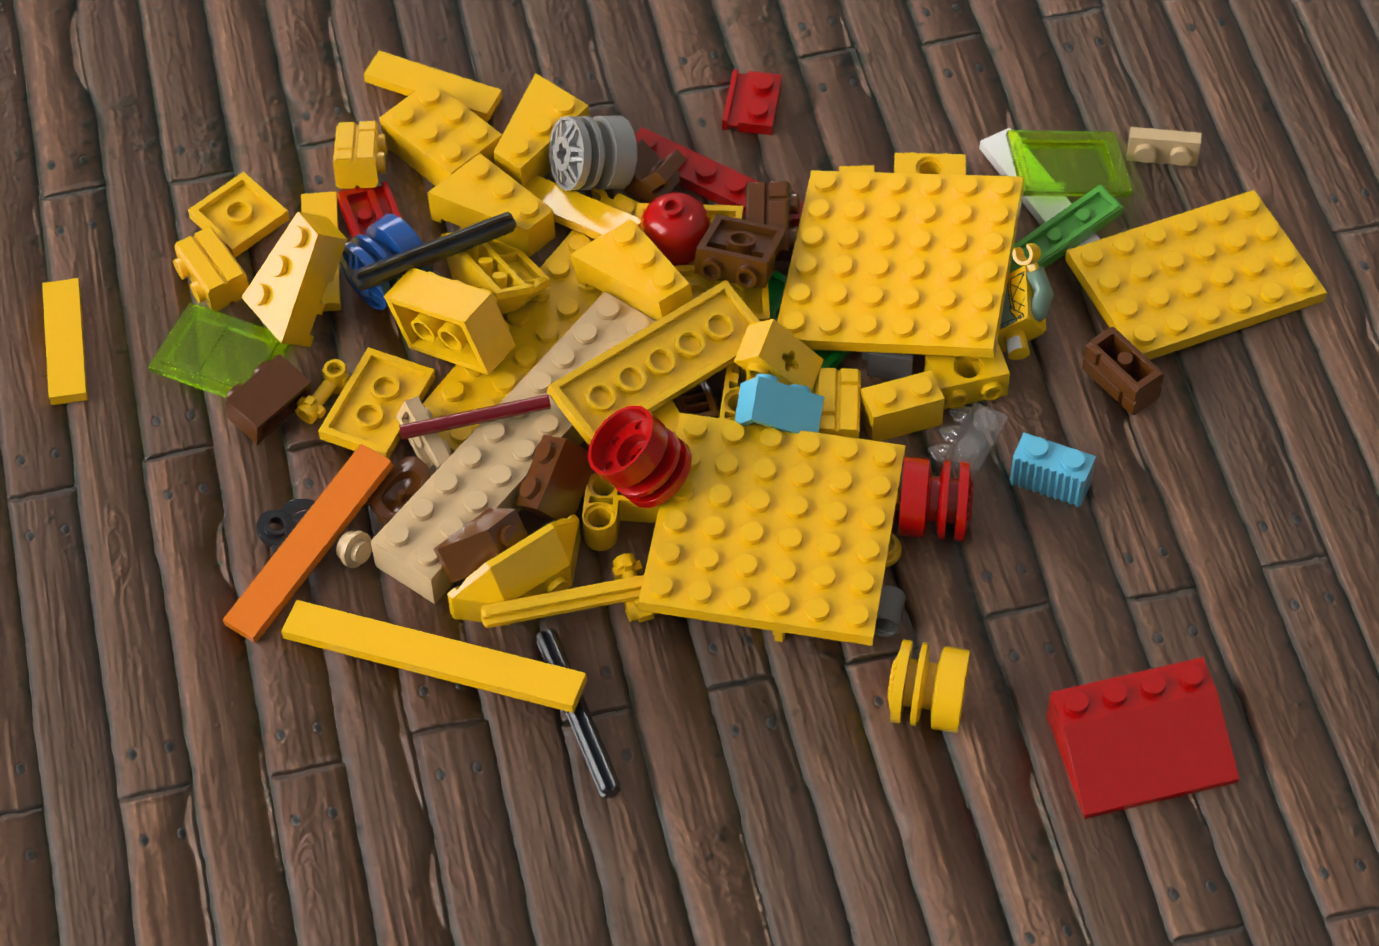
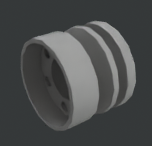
M590 116L561 117L555 123L549 144V161L552 175L557 185L563 190H591L594 187L597 190L624 189L628 186L635 174L637 164V142L629 121L623 116H594L593 118Z

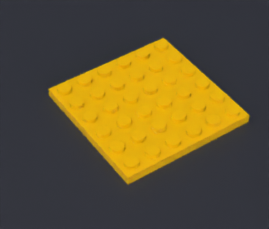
M811 171L777 322L812 350L995 358L1024 192L1023 177Z
M680 413L676 435L690 448L692 454L691 469L685 483L677 493L659 506L639 595L638 610L873 646L906 445L803 430L797 434L783 432L755 423L742 426L734 420Z

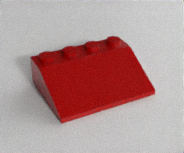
M1203 657L1050 692L1046 717L1084 819L1239 782V775L1217 689Z

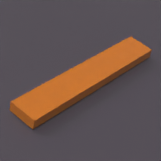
M360 444L223 618L224 624L256 644L394 467L392 461L367 446Z

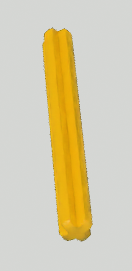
M644 575L483 605L480 611L481 620L486 628L632 601L639 599Z

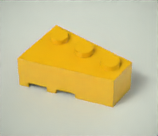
M535 73L493 152L495 165L523 187L535 175L544 177L551 170L549 144L555 123L565 116H589V105Z
M481 153L428 192L431 220L439 223L445 220L460 226V229L504 212H510L516 221L517 227L512 233L497 239L521 249L528 257H531L556 237L553 209Z
M298 211L241 297L283 344L311 347L314 336L310 333L316 315H322L325 304L321 302L327 283L334 280L347 242V238L328 217Z
M631 218L570 254L578 283L586 287L591 285L603 293L607 292L655 321L693 299L689 282Z

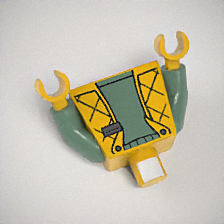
M1034 243L1026 244L1029 251L1028 259L1025 257L1024 250L1021 247L1014 248L1012 253L1013 259L1017 264L1026 266L1009 273L998 335V344L1001 351L1007 352L1011 360H1022L1029 356L1028 341L1044 334L1046 330V317L1054 298V292L1043 266H1039L1037 263L1041 257V249Z

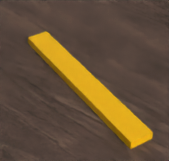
M296 600L281 630L283 638L571 713H574L587 683V676L584 672Z

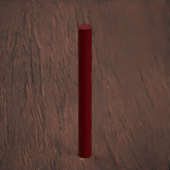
M545 394L402 424L399 427L402 440L543 411L551 409L549 395Z

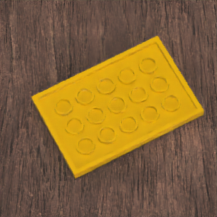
M1255 190L1066 251L1065 261L1109 328L1114 327L1149 360L1323 302L1327 294L1323 285Z

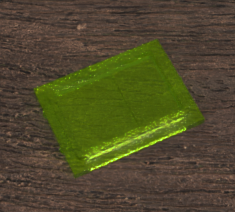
M1007 130L1006 139L1016 176L1023 177L1024 179L1023 196H1084L1101 184L1113 197H1131L1133 191L1115 131Z
M189 302L148 365V370L226 398L227 393L233 386L238 383L244 384L253 376V372L259 364L265 360L270 362L279 353L284 357L291 345L281 343L267 328Z

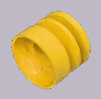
M903 639L896 659L893 660L887 699L890 707V722L901 723L904 706L911 707L910 726L917 725L923 709L931 710L932 729L958 733L971 650L944 646L939 661L936 663L930 662L929 643L923 642L919 660L912 659L913 641Z

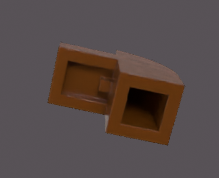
M642 139L637 143L635 174L631 183L624 190L645 203H651L656 197L670 193L681 181L679 178L681 173L678 171V168L687 159L678 149L664 159H661Z

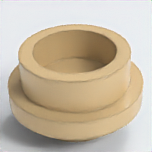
M360 530L344 533L336 547V553L341 562L349 568H357L365 563L372 551L371 537Z

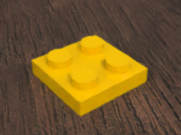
M242 172L188 209L190 219L202 230L209 226L213 228L234 258L290 220L288 210L245 172Z

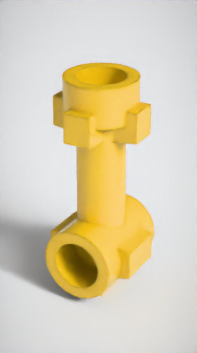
M332 359L326 362L322 369L325 380L312 396L308 395L307 398L302 396L297 402L298 407L295 412L301 420L308 424H313L317 418L321 419L326 413L325 407H323L324 403L332 393L340 394L350 378L347 364L343 361Z
M631 553L621 554L613 560L614 567L612 568V573L615 580L634 577L643 573L640 560L636 561L635 556ZM639 599L623 602L629 622L636 620L639 623L654 619V615L659 614L638 610Z

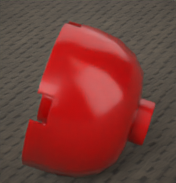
M680 192L666 193L656 197L646 207L640 221V229L673 266L685 265L695 261L696 248L711 225V219L703 204L691 195Z

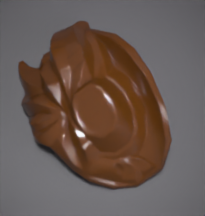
M417 456L405 457L397 462L362 509L370 506L372 512L376 514L377 522L386 525L431 477L427 464Z

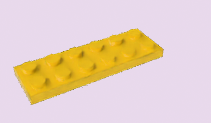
M724 280L548 386L547 393L586 443L590 445L597 429L605 419L617 410L633 405L642 406L652 413L734 363L748 325L760 321L728 281Z

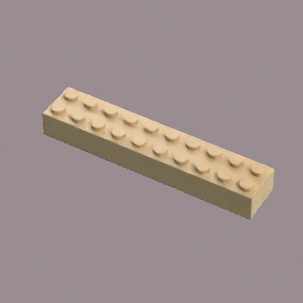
M604 292L500 404L548 394L547 389L551 383L656 321L609 293ZM550 395L551 409L481 423L371 540L375 566L435 604L455 582L449 581L433 549L488 508L516 509L517 513L522 509L516 506L515 502L520 492L521 483L526 478L533 461L535 449L543 435L566 438L579 446L584 441L583 437Z

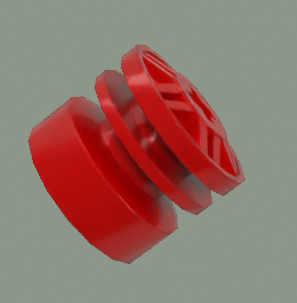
M630 405L617 410L605 419L597 429L589 445L588 461L591 469L614 486L616 490L637 507L652 508L663 504L674 496L685 483L691 469L692 454L689 446L678 438L674 432L666 428L650 411L642 406Z
M904 457L898 537L923 539L928 522H936L938 540H944L946 523L955 524L954 541L964 542V535L972 517L974 494L970 461H960L959 478L950 477L951 460L945 459L940 476H932L930 458Z

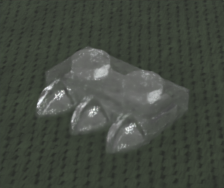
M974 402L972 407L962 406L950 409L952 418L959 425H949L939 429L941 436L949 444L929 446L928 450L931 456L942 465L945 459L951 460L950 468L958 472L960 461H970L971 475L977 479L1004 432L1009 416Z

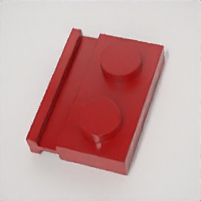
M733 69L722 120V130H728V127L738 128V132L772 135L782 88V75L748 71V74L738 73L737 69Z
M383 181L382 185L377 187H356L337 192L338 203L352 239L357 234L366 235L367 228L386 214H395L402 219L387 181Z

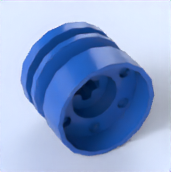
M386 214L367 228L366 235L357 234L353 237L351 243L346 242L339 265L355 292L376 310H384L388 307L384 295L402 276L362 291L357 289L352 275L359 268L422 245L423 242L403 219L395 214ZM433 264L422 267L419 270L433 272Z

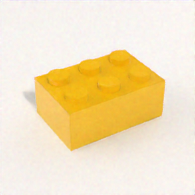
M432 80L379 117L381 132L386 134L387 148L434 186H437L479 153L495 164L493 152L502 134Z
M412 268L384 295L409 349L490 375L516 346L509 332V325L503 319L497 306L496 297L485 288L479 289L466 285L459 280L438 276L431 271L425 272Z

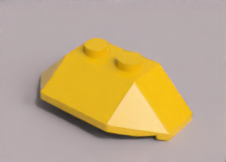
M494 239L446 258L452 279L479 289L485 288L492 292L497 299V306L502 316L506 313L518 311L550 286V278L521 249L499 239Z
M574 514L566 519L562 518L553 521L483 564L468 576L460 587L457 586L447 593L450 614L453 618L482 622L480 611L483 605L566 590L571 587L581 543L579 518Z

